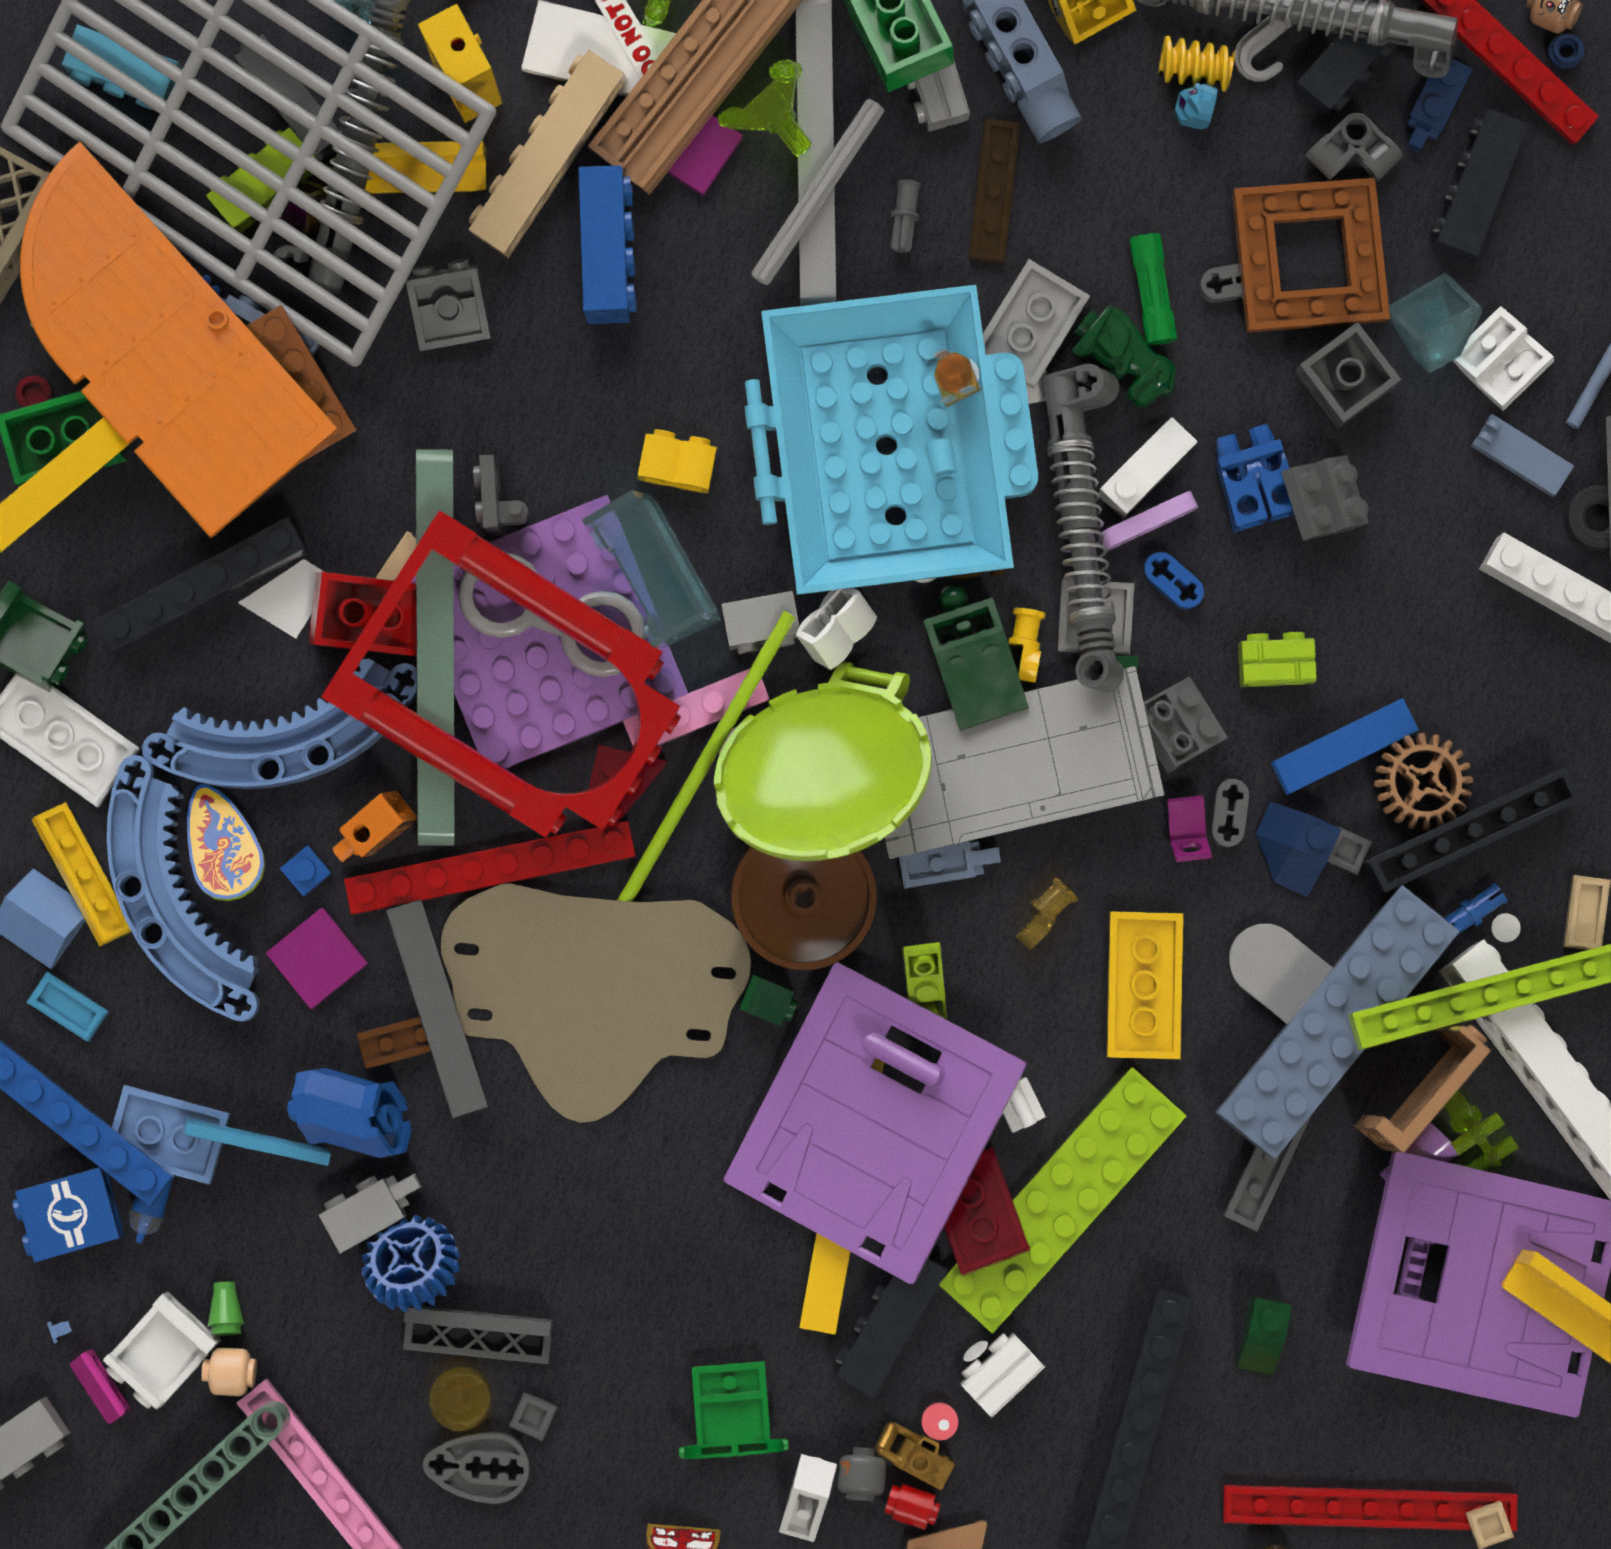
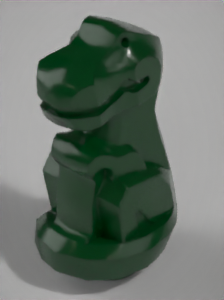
M1107 306L1099 316L1091 310L1073 332L1080 340L1071 351L1079 359L1091 357L1102 367L1109 369L1117 379L1123 378L1127 373L1132 375L1134 381L1126 390V396L1129 401H1133L1132 404L1136 407H1145L1154 402L1158 397L1168 396L1172 391L1176 374L1175 365L1170 359L1156 354L1146 344L1133 322L1122 310Z

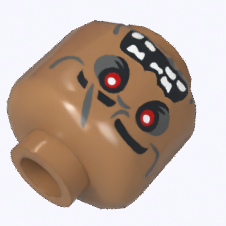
M1528 0L1526 7L1531 9L1530 20L1534 25L1555 34H1560L1566 28L1571 30L1574 27L1581 13L1583 3L1579 2V0Z

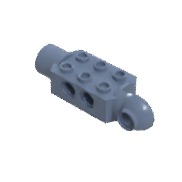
M962 0V8L966 14L969 13L971 18L968 25L977 41L983 40L988 49L985 56L994 72L1000 70L1006 81L1002 86L1011 103L1017 101V106L1037 142L1043 143L1051 140L1075 126L1082 117L1070 97L1064 72L1024 0ZM999 29H1007L1010 32L1005 33L1000 31ZM1022 59L1028 63L1020 64L1016 60Z

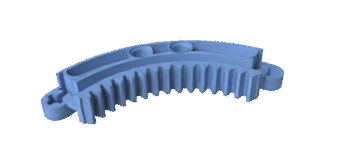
M369 658L368 660L362 659L359 664L360 672L355 671L353 674L409 708L417 695V668L411 664L403 663L389 671ZM408 671H412L411 678L415 681L413 687L406 685L400 694L403 697H408L407 700L404 699L401 702L394 695L386 693L390 686L393 691L397 692L400 682L396 678L399 673L405 675ZM320 698L317 700V711L307 705L305 707V717H302L297 712H292V722L290 723L286 718L280 716L277 727L272 721L267 719L264 722L263 729L255 721H251L249 729L241 721H237L234 728L232 723L227 720H223L219 726L218 720L210 717L206 721L205 716L199 713L193 716V712L184 707L173 715L172 719L174 721L166 734L153 733L144 740L142 753L151 764L192 781L224 788L259 789L303 782L328 773L363 753L383 735ZM162 740H165L164 747L175 754L172 760L163 755H159L157 759L153 758L155 751L151 749L154 742L160 744ZM177 746L183 748L177 752ZM317 747H326L329 753L328 760L323 765H314L311 761V753ZM274 760L279 765V773L275 778L266 780L262 775V767L266 762Z
M138 755L128 756L119 766L112 788L107 817L109 870L114 892L123 916L138 944L149 959L184 993L207 1008L236 1021L251 1020L258 1013L260 1005L256 994L250 991L255 974L257 975L260 969L258 967V957L250 955L245 960L246 951L237 949L233 952V943L224 942L221 944L223 935L219 933L210 935L213 926L208 923L200 925L204 915L198 912L191 913L196 903L194 901H184L190 893L189 889L178 888L185 878L173 873L181 867V864L170 859L178 854L179 851L169 847V843L178 840V836L169 833V829L178 826L179 822L170 818V816L181 811V808L173 804V801L184 799L185 795L178 790V787L154 779L153 765L149 760ZM138 762L142 763L141 769L146 771L143 778L137 777L133 788H141L140 795L124 790L123 786H121L122 782L129 786L132 775L127 773L129 766L135 767ZM137 877L141 882V891L138 895L130 897L125 891V884L130 878ZM157 923L162 928L163 933L161 939L157 943L152 944L146 938V930L150 925ZM227 987L233 989V991L229 994ZM243 994L248 996L247 1003L251 1005L250 1011H243L241 1016L236 1014L237 1007L225 1003L227 997L241 999ZM224 1004L225 1010L219 1007Z

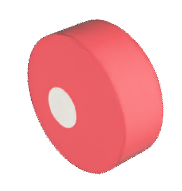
M937 1402L929 1405L924 1410L921 1423L924 1432L930 1438L946 1440L956 1432L958 1417L950 1405Z

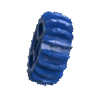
M416 1214L411 1222L404 1217L400 1219L399 1225L394 1226V1224L388 1226V1230L385 1233L377 1232L375 1235L378 1239L377 1242H367V1249L370 1253L362 1255V1262L365 1267L361 1270L366 1280L365 1285L370 1293H373L378 1302L381 1304L385 1303L391 1310L398 1306L405 1313L413 1305L416 1310L421 1312L422 1304L426 1301L430 1305L435 1306L434 1297L439 1294L447 1297L445 1285H455V1278L452 1274L460 1272V1265L457 1262L460 1259V1252L456 1247L454 1237L449 1234L446 1227L441 1223L437 1225L435 1220L430 1217L423 1221ZM436 1254L435 1261L428 1271L430 1264L434 1260L433 1256Z

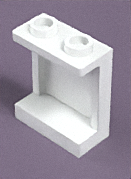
M166 1292L153 1303V1307L103 1361L108 1365L106 1371L112 1378L121 1384L126 1381L136 1390L133 1396L148 1409L151 1406L158 1409L169 1400L221 1340L217 1336H212L211 1331L169 1292Z

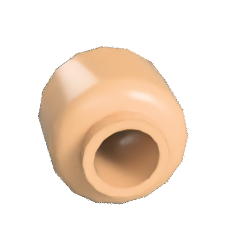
M220 1347L212 1352L211 1359H204L202 1381L209 1383V1389L212 1394L243 1396L249 1388H254L257 1360L251 1358L248 1350Z

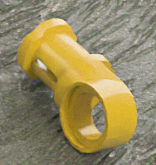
M1014 608L1013 614L1016 615L1013 636L1008 638V644L1023 647L1019 669L1020 680L1036 683L1041 651H1039L1040 643L1037 641L1040 622L1042 619H1045L1046 613L1027 608Z

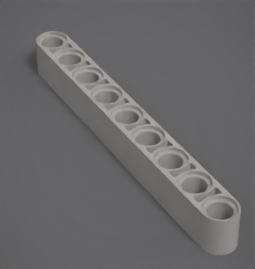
M803 0L796 8L799 200L834 149L831 0ZM834 188L799 239L800 306L836 302Z

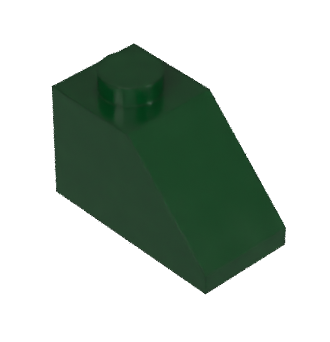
M753 975L740 1010L781 1026L783 1020L791 1021L798 1001L792 999L793 991Z
M1256 1296L1250 1297L1237 1368L1268 1375L1274 1374L1286 1338L1291 1305Z

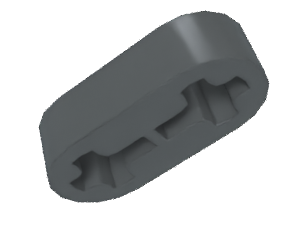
M1239 263L1216 267L1206 271L1199 282L1200 295L1210 303L1242 299V285L1236 282V280L1241 279ZM1212 277H1216L1219 283L1230 281V285L1223 286L1219 294H1215L1213 288L1208 289L1206 286L1211 282Z
M1228 779L1222 782L1217 787L1214 797L1210 828L1211 837L1218 846L1224 848L1239 844L1245 833L1249 790L1242 781L1237 779ZM1233 785L1236 786V792L1242 794V798L1234 802L1233 811H1227L1228 799L1222 797L1223 791H1228L1230 786ZM1232 816L1231 828L1237 829V835L1231 836L1229 841H1224V835L1218 833V827L1225 826L1226 817Z

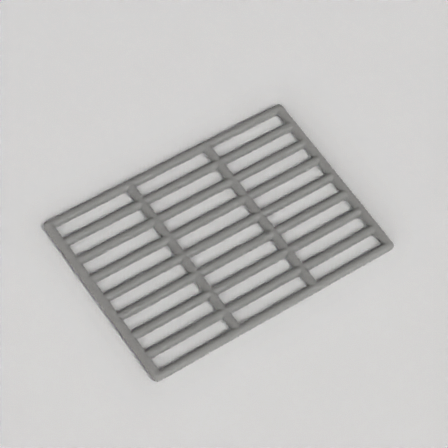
M62 0L1 123V130L54 167L64 155L17 125L25 108H29L76 141H80L85 147L129 175L122 189L132 200L142 184L245 254L235 271L138 206L175 248L267 310L271 311L283 305L297 330L353 367L359 366L496 115L495 107L334 0L307 1L359 35L350 53H347L269 0H242L342 66L333 85L227 16L234 0H217L215 6H212L205 0H178L207 19L199 38L141 0H115L192 51L183 69H180L80 1ZM71 14L174 81L175 85L167 101L65 34L63 31ZM219 29H222L326 98L317 116H314L213 49L211 45ZM371 43L478 113L479 115L470 132L456 125L364 64L362 60ZM56 45L158 112L160 115L152 131L150 132L50 65L48 61ZM203 61H207L309 129L301 147L299 148L195 79ZM357 76L460 144L462 147L453 163H449L345 94L353 77ZM40 77H44L144 144L136 162L35 96L33 92ZM189 91L291 159L293 162L284 179L179 110L187 92ZM340 107L444 176L445 178L436 195H433L329 126L337 108ZM172 122L275 190L277 193L268 210L165 142L164 138ZM321 138L428 208L420 225L417 226L314 158L313 154ZM156 153L259 221L260 225L252 240L150 173L148 169ZM305 169L410 238L411 241L402 258L296 188ZM290 200L395 270L386 288L282 220L280 217L288 201ZM274 231L376 299L378 302L369 319L265 250L264 247L272 232ZM256 262H259L362 331L353 349L248 280Z

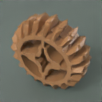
M1424 733L1417 734L1416 745L1413 739L1407 735L1403 738L1405 749L1397 742H1394L1390 747L1395 757L1388 753L1381 755V759L1388 764V767L1377 766L1375 768V772L1384 775L1385 780L1374 781V787H1385L1386 791L1376 796L1377 801H1383L1388 798L1391 804L1383 809L1384 813L1388 814L1395 809L1399 812L1395 816L1394 822L1399 824L1407 816L1409 817L1407 828L1411 830L1416 827L1418 820H1420L1422 831H1428L1430 829V819H1432L1436 827L1444 824L1442 815L1449 821L1456 819V815L1451 808L1453 807L1459 811L1465 810L1466 805L1458 798H1469L1472 794L1471 791L1463 789L1462 784L1472 783L1473 777H1462L1461 771L1470 768V764L1466 762L1458 765L1456 761L1462 757L1463 752L1458 750L1452 755L1448 753L1453 744L1450 740L1443 743L1441 748L1438 747L1440 739L1439 735L1436 734L1432 735L1429 744L1426 742ZM1413 753L1433 755L1431 761L1424 768H1417L1412 764L1407 765L1403 762L1408 755ZM1442 763H1444L1450 774V793L1446 791L1447 788L1440 783L1438 778ZM1396 772H1399L1400 776L1408 784V792L1404 797V801L1400 798L1396 789ZM1427 774L1429 776L1427 783L1431 787L1420 790L1418 788L1420 781L1416 779V776L1420 777ZM1424 795L1434 799L1438 798L1444 802L1434 811L1413 809L1416 802H1419Z

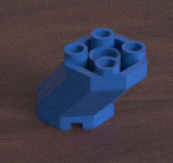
M327 1068L296 1074L292 1100L288 1102L287 1109L290 1119L297 1122V1126L310 1145L326 1142L378 1158L406 1153L412 1129L410 1120L403 1121L402 1111L408 1110L406 1099L393 1081L379 1084Z

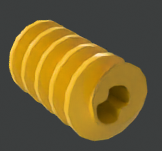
M1165 36L1158 74L1160 71H1163L1165 82L1169 83L1174 73H1177L1180 85L1184 84L1188 75L1192 76L1193 86L1196 83L1199 84L1202 78H1206L1207 85L1212 87L1216 80H1219L1221 90L1225 92L1232 76L1235 50L1230 57L1227 46L1222 45L1217 54H1215L1213 44L1208 42L1203 52H1201L1199 41L1194 40L1189 49H1186L1184 38H1180L1175 47H1172L1171 37Z

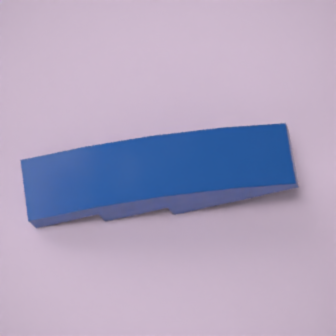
M1402 698L1271 762V765L1286 795L1407 735L1419 731Z

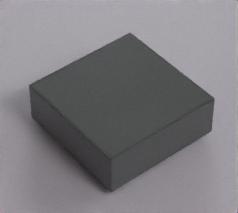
M1338 827L1342 830L1327 862L1357 875L1372 841Z
M524 1392L509 1427L543 1441L558 1406Z

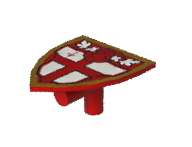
M648 1524L646 1534L647 1547L649 1549H717L721 1530Z

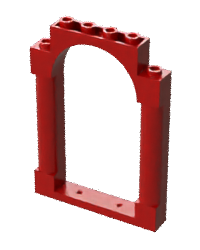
M440 510L321 696V698L364 723L545 838L549 832L556 835L567 817L562 813L565 807L602 830L606 824L612 827L623 811V808L619 806L621 800L626 793L632 796L641 783L643 777L639 776L638 773L645 762L651 765L661 751L662 746L657 743L664 732L671 734L681 719V715L677 714L681 706L644 683L647 677L653 680L663 666L664 662L659 659L663 653L661 650L585 604ZM431 550L612 664L625 678L634 695L637 706V735L627 760L608 780L591 789L575 793H556L537 788L353 674Z

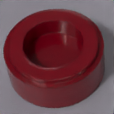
M27 376L16 387V399L23 408L54 398L52 386L40 376Z

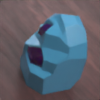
M1196 83L1193 87L1180 91L1174 110V115L1179 124L1197 129L1208 128L1218 89L1207 84Z

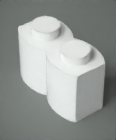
M854 588L832 590L825 596L820 608L811 613L802 622L796 636L814 661L831 670L844 661L850 653L853 644L862 639L871 630L877 616L858 590Z

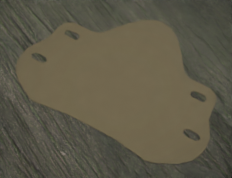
M511 883L501 884L468 898L455 908L445 922L441 937V955L453 984L454 1003L464 1034L473 1037L503 1039L512 1044L519 1053L535 1085L550 1106L565 1118L579 1123L597 1121L612 1113L633 1093L660 1059L671 1055L708 1058L717 1054L723 1047L731 1010L748 984L751 969L750 951L741 933L730 921L701 902L694 900L627 902L564 896ZM457 943L475 944L479 947V952L476 955L457 954L454 947ZM714 967L733 968L736 971V976L733 979L715 978L712 976L711 971ZM473 1008L487 1009L492 1012L493 1016L489 1021L472 1020L468 1017V1011ZM689 1029L707 1030L711 1033V1038L708 1041H695L688 1039L686 1033Z

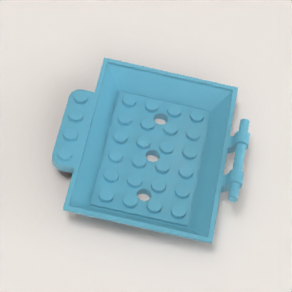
M969 285L761 311L773 406L762 403L759 380L745 381L748 403L744 407L747 429L751 430L757 475L753 478L756 500L760 501L763 525L777 523L775 501H785L797 595L1014 568L1005 499L1023 497L1035 489L1038 481L1037 462L1023 363L1012 353L985 354L977 286ZM946 349L953 352L952 355H962L973 360L979 369L977 389L966 395H956L945 391L937 380V370L944 359L938 358L934 354ZM874 367L883 368L887 372V380L881 385L872 384L867 378V373L870 369ZM949 395L958 397V399L948 404L940 401ZM766 431L777 432L782 477L771 474ZM882 437H890L896 442L897 449L890 455H883L876 448L877 441ZM937 439H951L957 473L941 478L932 477L927 443ZM892 507L901 508L906 514L905 521L897 526L889 524L885 518L887 510Z

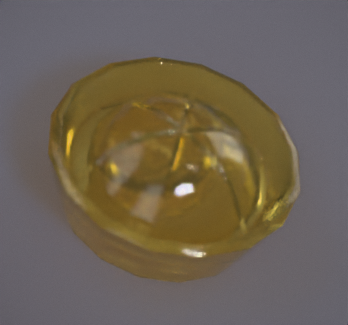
M456 1367L446 1370L436 1379L430 1390L429 1404L433 1416L442 1426L453 1431H467L476 1428L487 1418L492 1408L493 1394L489 1382L481 1373L472 1368Z

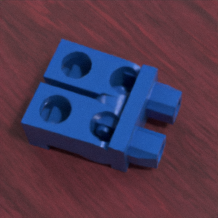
M1267 424L1248 430L1252 448L1240 451L1235 434L1223 436L1216 440L1218 458L1215 462V467L1228 506L1233 533L1262 525L1267 519L1268 522L1295 515L1281 473L1290 467L1283 452L1281 440H1274V436Z

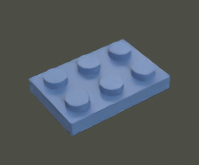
M124 1085L112 1128L172 1175L205 1184H212L223 1143L184 1135L182 1132L185 1119L190 1118L228 1127L231 1113Z

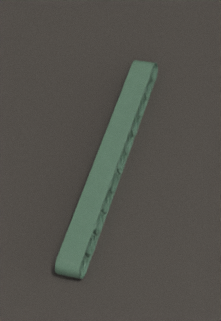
M416 449L417 546L439 510L453 518V450ZM431 550L416 574L417 714L454 736L453 563ZM417 757L418 846H454V780Z

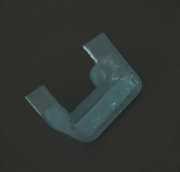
M631 490L582 519L585 526L594 528L590 534L599 550L606 549L615 556L645 610L647 625L643 627V630L653 648H666L721 620L713 601L661 508L651 495Z

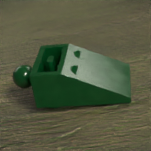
M957 584L946 586L940 593V604L947 613L923 621L960 731L1028 709L1029 706L993 597L967 606L968 594L962 586ZM981 627H987V628H989V630L985 629V630H982V632L977 633V631H978ZM948 638H952L955 640L953 642L949 641L947 644L943 645V642Z

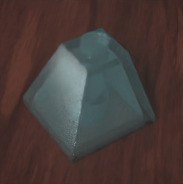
M1447 273L1389 305L1391 322L1412 357L1429 374L1461 356L1483 312L1481 306Z

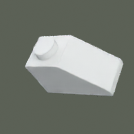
M801 1454L779 1529L780 1533L811 1542L815 1541L829 1498L837 1464Z

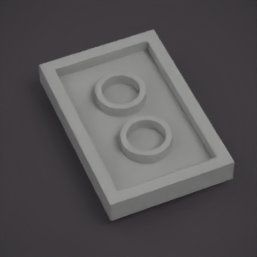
M1029 259L983 333L985 354L1012 353L1016 355L1023 363L1026 385L1034 389L1088 302L1090 295Z

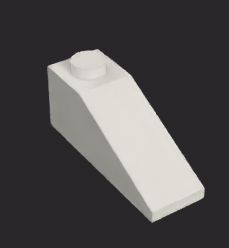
M1171 417L1103 485L1098 492L1100 498L1124 519L1198 441Z

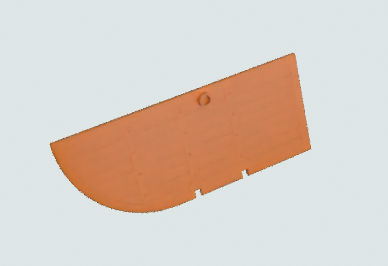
M79 141L70 149L50 172L41 186L30 209L23 233L20 253V279L29 319L41 344L74 384H77L84 377L90 381L81 390L82 394L127 444L133 442L137 437L144 442L134 451L136 455L206 534L212 538L337 432L338 428Z

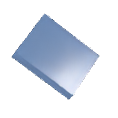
M32 869L5 896L0 907V934L50 969L55 966L86 921L72 894L36 869Z

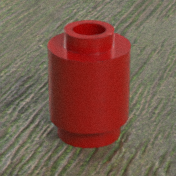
M902 1484L901 1487L892 1485L884 1513L892 1515V1520L925 1530L927 1523L935 1524L940 1504L934 1502L936 1494Z

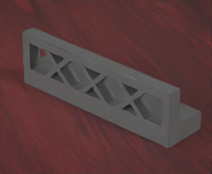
M413 1305L404 1314L406 1327L403 1350L549 1364L553 1320L424 1306H422L420 1312ZM414 1323L431 1325L438 1333V1336L428 1344L412 1342ZM439 1326H447V1328L442 1331ZM454 1327L467 1328L475 1339L465 1347H455L445 1334ZM474 1329L484 1331L480 1335H478ZM489 1331L503 1332L511 1342L501 1351L490 1350L481 1338ZM511 1333H516L520 1335L517 1338H514ZM525 1335L544 1336L542 1355L527 1354L518 1341ZM442 1338L447 1346L435 1345L434 1343ZM476 1342H478L483 1349H474L470 1347L474 1345ZM514 1345L519 1353L506 1351Z

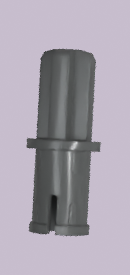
M899 180L896 207L895 210L891 211V217L894 219L890 248L895 252L907 253L911 250L914 224L919 220L916 209L921 184L917 181Z

